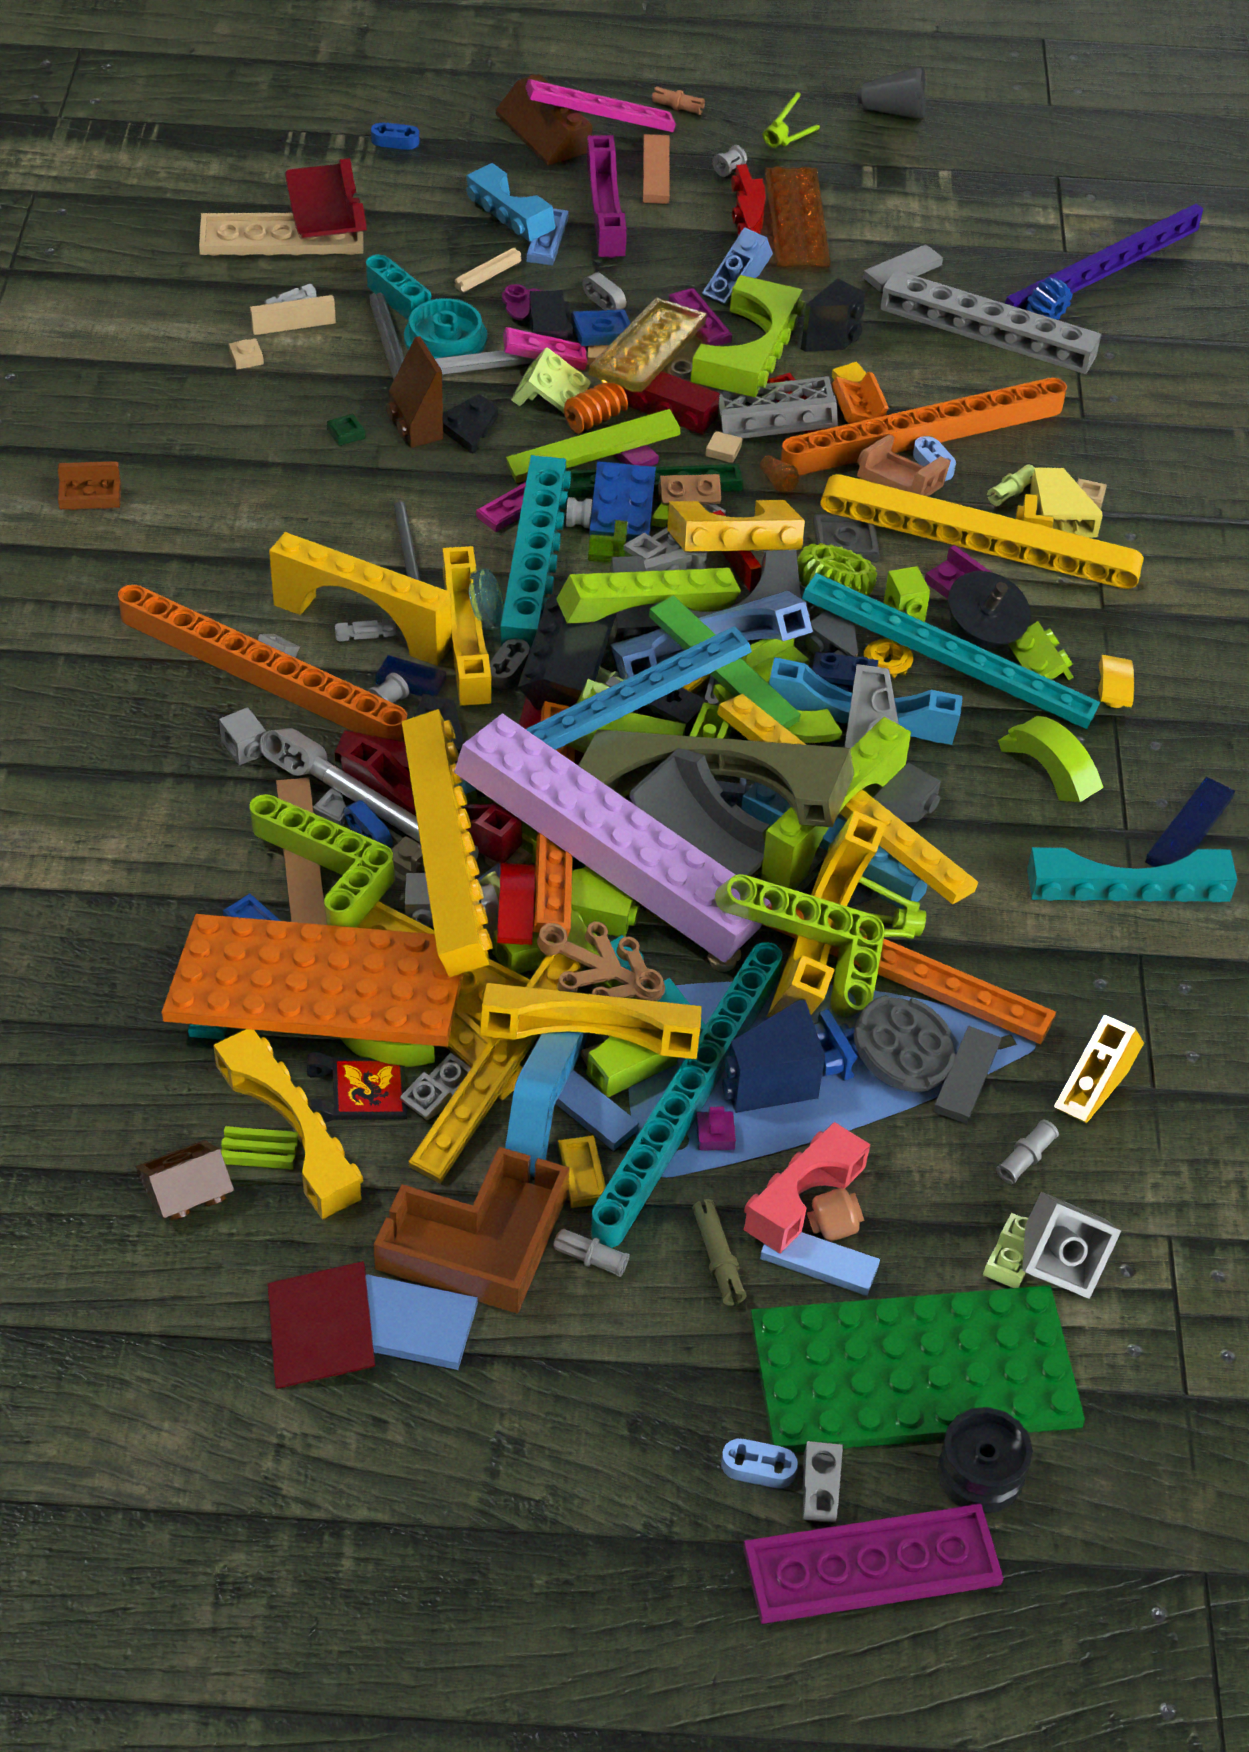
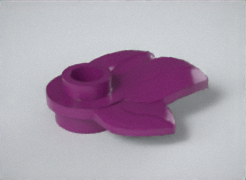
M519 284L508 285L502 293V301L507 305V313L516 320L523 321L527 317L530 318V291L542 290L535 288L527 290Z

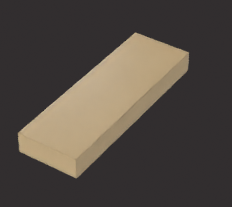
M333 295L250 307L253 335L336 323Z

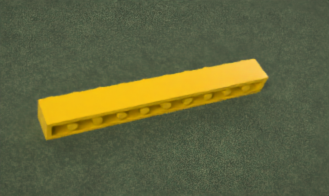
M439 709L402 721L437 952L450 978L490 965L487 950L492 949V942L487 929L483 928V925L488 924V919L482 903L479 904V900L484 899L478 879H475V876L479 875L478 865L474 855L470 854V852L475 851V846L470 832L466 831V829L471 828V823L466 809L462 808V806L467 805L461 785H458L463 782V779L454 773L457 764L455 761H458L459 758L457 748L454 742H451L452 739H455V733L450 720L444 721Z

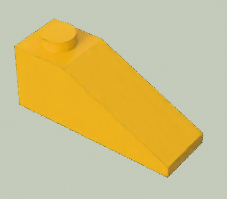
M1104 1015L1054 1108L1087 1124L1128 1074L1144 1042L1137 1030Z

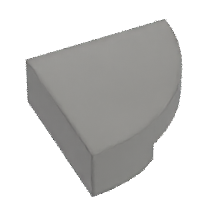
M331 788L313 806V813L343 826L345 822L344 808L346 806L341 793Z

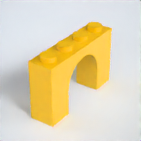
M756 500L755 516L743 518L713 514L708 512L699 501H669L667 531L684 551L802 550L805 520L785 500Z

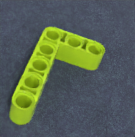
M263 794L251 800L249 809L252 830L257 837L343 875L324 898L326 923L333 926L357 927L395 881L394 859L391 848L275 796Z
M744 874L734 875L717 888L715 893L716 904L722 911L728 914L840 948L830 998L831 1007L837 1015L845 1018L854 1016L863 1011L873 1000L885 934L884 925L878 917ZM731 888L739 892L740 900L732 895ZM763 898L771 902L772 910L765 906ZM796 908L803 912L804 920L798 917ZM828 918L834 921L836 930L830 927ZM859 927L866 932L867 939L862 937ZM854 960L860 964L861 972L855 968ZM848 992L854 996L856 1005L849 1001Z

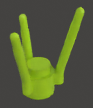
M799 92L794 95L776 120L764 130L763 139L770 147H777L780 144L786 147L790 142L820 128V125L817 124L788 137V126L782 121L801 95Z
M861 876L859 883L904 906L903 909L897 908L893 917L869 913L878 917L882 923L892 924L893 928H896L885 929L884 937H904L914 939V936L920 937L926 923V911L919 909L920 902L908 900ZM859 930L862 937H867L864 930Z

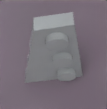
M859 664L856 666L845 748L850 749L883 717L899 725L888 668Z

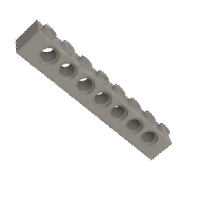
M895 270L883 287L880 310L1083 374H1087L1098 353L1101 333Z

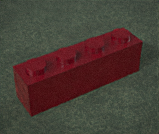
M619 355L603 373V382L609 379L614 380L624 389L629 407L650 415L670 409L679 426L699 434H703L718 416L720 393Z

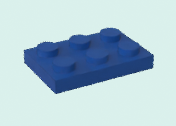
M597 461L589 538L629 542L643 533L650 534L656 467Z

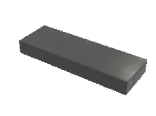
M971 1026L967 1027L954 1058V1064L948 1072L933 1112L965 1124L968 1123L1000 1046L1001 1037Z

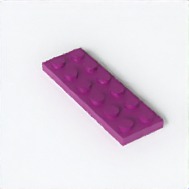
M981 1504L745 1540L743 1546L761 1624L1001 1586L1003 1581V1575Z

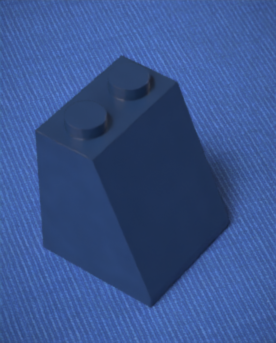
M805 999L794 1002L731 1041L730 1055L725 1057L727 1078L722 1079V1087L725 1099H731L735 1113L818 1099L825 1054Z

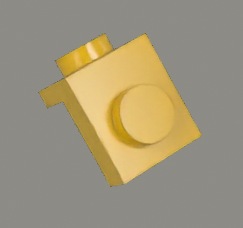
M1025 494L1023 506H1017L1016 519L1052 528L1053 517L1036 515L1037 495Z

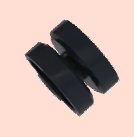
M990 1407L971 1408L957 1415L947 1428L937 1467L940 1486L949 1499L961 1507L981 1504L984 1513L999 1512L1012 1505L1022 1492L1025 1477L1031 1463L1033 1448L1028 1432L1020 1421L1005 1411Z

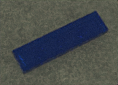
M1206 777L1149 851L1145 863L1153 867H1159L1174 863L1193 853L1231 802L1235 790Z

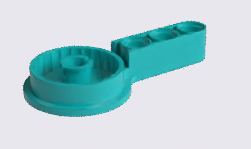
M379 254L367 258V287L375 294L382 293L386 303L408 321L404 330V343L408 350L414 338L418 336L422 338L434 359L481 353L485 349L487 330L476 308L457 299L441 298L431 300V292L387 256Z

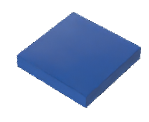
M624 309L571 312L570 322L581 346L636 344V333Z

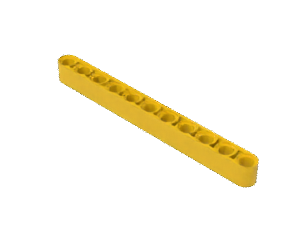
M840 474L829 477L820 501L822 508L834 515L1123 589H1130L1138 584L1144 557L1142 554L1131 548Z

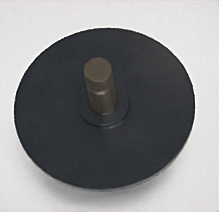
M974 571L960 576L950 588L948 594V607L951 613L950 622L953 631L959 638L989 650L997 648L1001 644L1014 642L1026 632L1031 619L1028 601L1022 591L1007 578L992 572Z

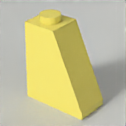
M1034 468L1030 493L1031 495H1037L1036 515L1053 517V529L1084 537H1098L1103 517L1102 511L1064 468Z

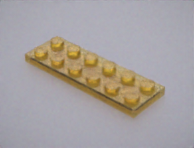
M656 297L590 364L589 375L598 378L604 383H614L623 386L632 392H642L705 325L707 313Z

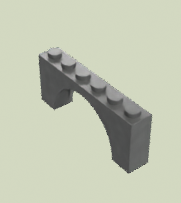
M796 549L765 551L762 559L761 578L758 585L747 598L732 607L785 591H789L801 599ZM643 556L612 557L610 573L646 571ZM659 603L640 605L617 612L614 621L615 638L627 640L662 629L649 617L650 608ZM690 610L697 618L719 612H700Z

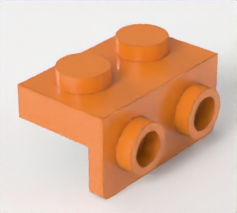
M867 372L860 383L836 377L831 384L836 400L848 423L886 415L889 406L874 373Z

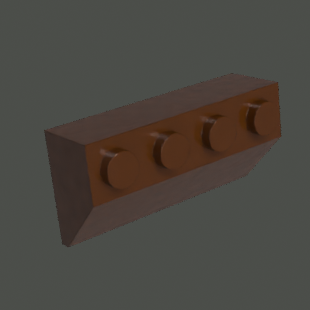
M540 74L530 75L527 78L518 80L497 107L496 115L547 166L587 153V136H592V124L578 110L530 100L525 88L528 80L531 79L550 84Z

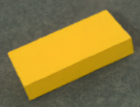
M594 1135L558 1140L561 1165L570 1167L568 1196L571 1208L595 1205L606 1185Z

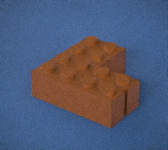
M498 1147L473 1206L401 1184L389 1210V1218L386 1217L373 1244L375 1270L439 1290L477 1297L478 1302L518 1314L569 1193L570 1167L537 1158L535 1163V1185L530 1184L531 1156Z

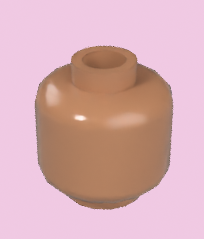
M838 1188L815 1196L812 1200L813 1211L807 1212L813 1233L821 1232L823 1238L829 1242L856 1234L860 1229V1222L865 1221L856 1194H849L845 1188Z

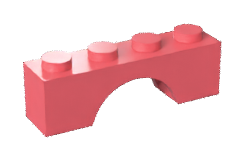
M835 1122L824 1132L819 1131L803 1153L797 1152L791 1159L788 1167L781 1174L776 1173L773 1175L766 1189L760 1195L754 1194L749 1199L744 1209V1213H746L744 1231L780 1254L803 1229L806 1206L801 1201L799 1195L805 1190L817 1186L846 1188L865 1169L870 1144Z

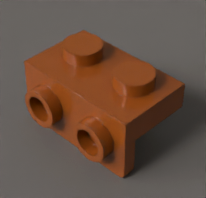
M118 462L58 464L59 510L120 508L121 479Z

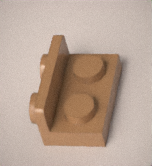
M719 474L660 476L657 490L658 502L662 501L664 506L669 505V501H699L701 505L720 504Z

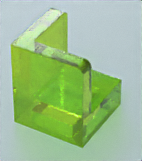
M615 520L614 536L590 535L588 561L611 563L612 557H625V550L623 549L627 541L628 521Z

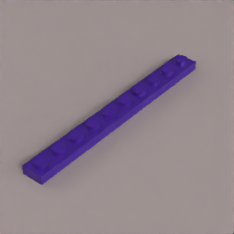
M1193 204L1048 277H1056L1058 280H1062L1071 289L1070 292L1073 294L1198 231L1203 208L1198 204ZM1048 277L1006 297L1005 304L1027 310V299L1032 295L1033 289H1036L1039 283L1044 282Z

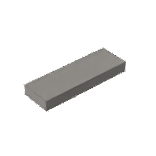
M925 244L864 270L863 278L881 292L895 270L918 276L942 266L943 257Z

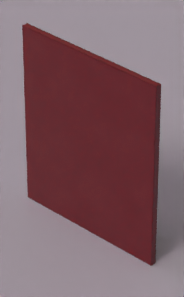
M364 1261L268 1283L276 1389L375 1367Z

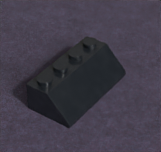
M554 595L547 600L518 684V688L536 709L542 710L545 701L560 705L578 701L587 679L596 681L617 612L596 622L567 623L556 600L558 595Z

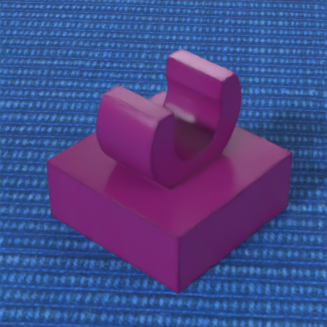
M724 1106L709 1107V1112H697L698 1149L735 1150L736 1137L733 1111L724 1112Z

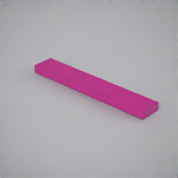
M531 79L527 81L525 87L530 100L673 132L676 126L669 111Z

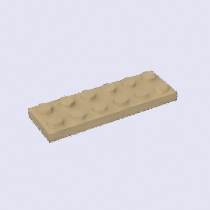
M201 213L199 249L200 255L244 256L247 254H264L268 256L274 254H363V232L300 239L292 213Z

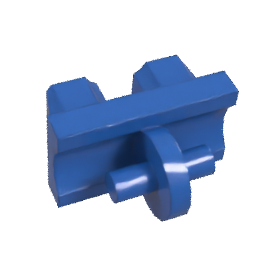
M829 1009L820 1011L818 1022L814 1023L821 1045L826 1049L824 1052L823 1076L840 1073L844 1081L854 1078V1072L851 1068L857 1060V1056H859L854 1042L855 1027L849 1028L847 1023L839 1026Z

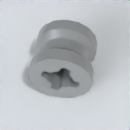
M568 497L566 527L582 525L584 528L590 529L592 499L586 498L584 501H577L574 497Z

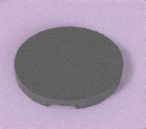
M887 995L878 997L863 1009L856 1020L854 1042L861 1060L876 1077L897 1089L909 1092H923L939 1086L946 1079L956 1056L950 1038L951 1030L946 1022L932 1008L914 998L906 1000L902 998H889Z

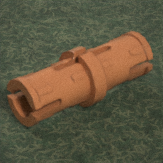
M658 86L654 89L657 93L653 92V103L670 106L675 111L681 109L696 113L697 115H701L703 112L700 110V108L704 109L705 99L686 95L681 90L674 92Z

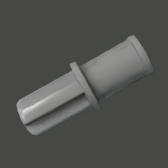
M561 1229L555 1237L553 1245L555 1250L584 1261V1266L589 1267L591 1264L614 1273L618 1277L623 1275L629 1260L628 1253H623L600 1244V1240L596 1237L590 1240L565 1229Z

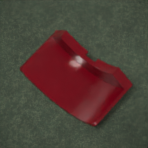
M350 158L340 159L338 164L289 169L286 171L285 176L292 214L300 239L367 231L363 203L360 202L359 197L353 198L354 193H356Z

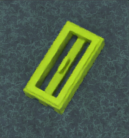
M225 1126L224 1138H222L221 1153L224 1162L228 1165L293 1170L299 1141L298 1132ZM230 1149L252 1151V1153L230 1151ZM267 1152H272V1153H285V1154H288V1155H287V1156H285V1155H272V1154H267Z

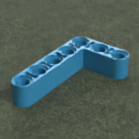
M550 1032L541 1034L517 1078L512 1098L505 1148L531 1156L530 1177L535 1178L537 1158L546 1160L554 1105L581 1054V1050L584 1048L588 1034L586 1032Z

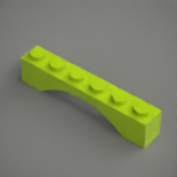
M730 568L570 574L556 600L567 623L596 622L624 609L661 603L673 595L685 607L700 612L720 611L732 607L741 590Z

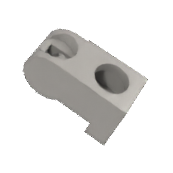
M807 1441L803 1458V1520L836 1522L843 1452L842 1444Z

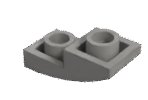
M450 1052L430 1075L423 1072L400 1096V1100L424 1119L429 1120L443 1111L471 1067Z

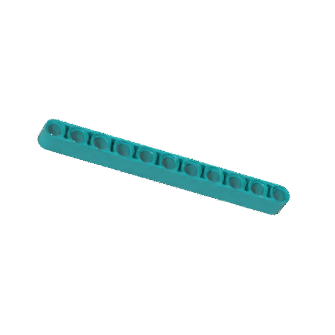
M763 942L757 944L751 950L700 1033L697 1059H684L596 1202L592 1211V1240L596 1237L600 1240V1244L613 1248L618 1246L625 1238L694 1123L697 1112L701 1111L725 1071V1057L730 1055L731 1041L750 1030L777 985L783 956L781 949L777 945ZM608 1222H609V1223H613V1225H606V1224H603V1223H608Z

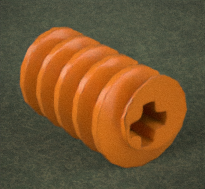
M609 379L602 384L594 386V388L586 390L584 393H579L575 397L567 399L564 405L565 418L571 430L576 434L583 433L584 429H591L593 424L599 425L602 420L607 421L611 416H618L620 410L626 411L628 400L620 384Z

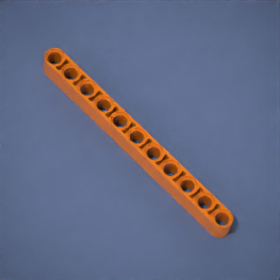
M1046 378L785 439L782 444L780 469L788 476H800L856 463L863 449L868 448L877 440H881L889 434L895 437L891 451L898 453L914 449L916 439L922 436H931L941 443L1056 416L1062 412L1067 385L1061 379Z
M127 585L119 590L120 615L122 622L353 732L405 742L402 721L407 720V712L402 707L142 586Z

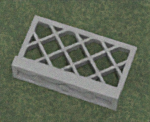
M829 376L768 383L765 388H760L757 394L764 395L762 398L757 396L750 397L721 389L717 390L720 393L719 411L722 432L725 434L750 438L838 426L837 402L833 395ZM813 388H821L819 391L813 390ZM786 391H793L791 394L784 393ZM804 395V396H807V397H809V398H807L806 400H804V399H801L800 397ZM729 398H737L734 401L728 400ZM774 399L780 400L778 403L772 402ZM746 402H748V403H751L752 405H750V406H745V405H743V404L746 403Z

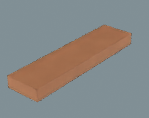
M644 134L643 203L669 204V135Z

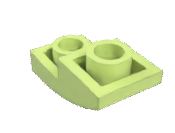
M1013 1213L1010 1214L1001 1231L998 1243L986 1264L983 1276L1012 1288L1020 1287L1026 1275L1022 1267L1027 1217H1020Z

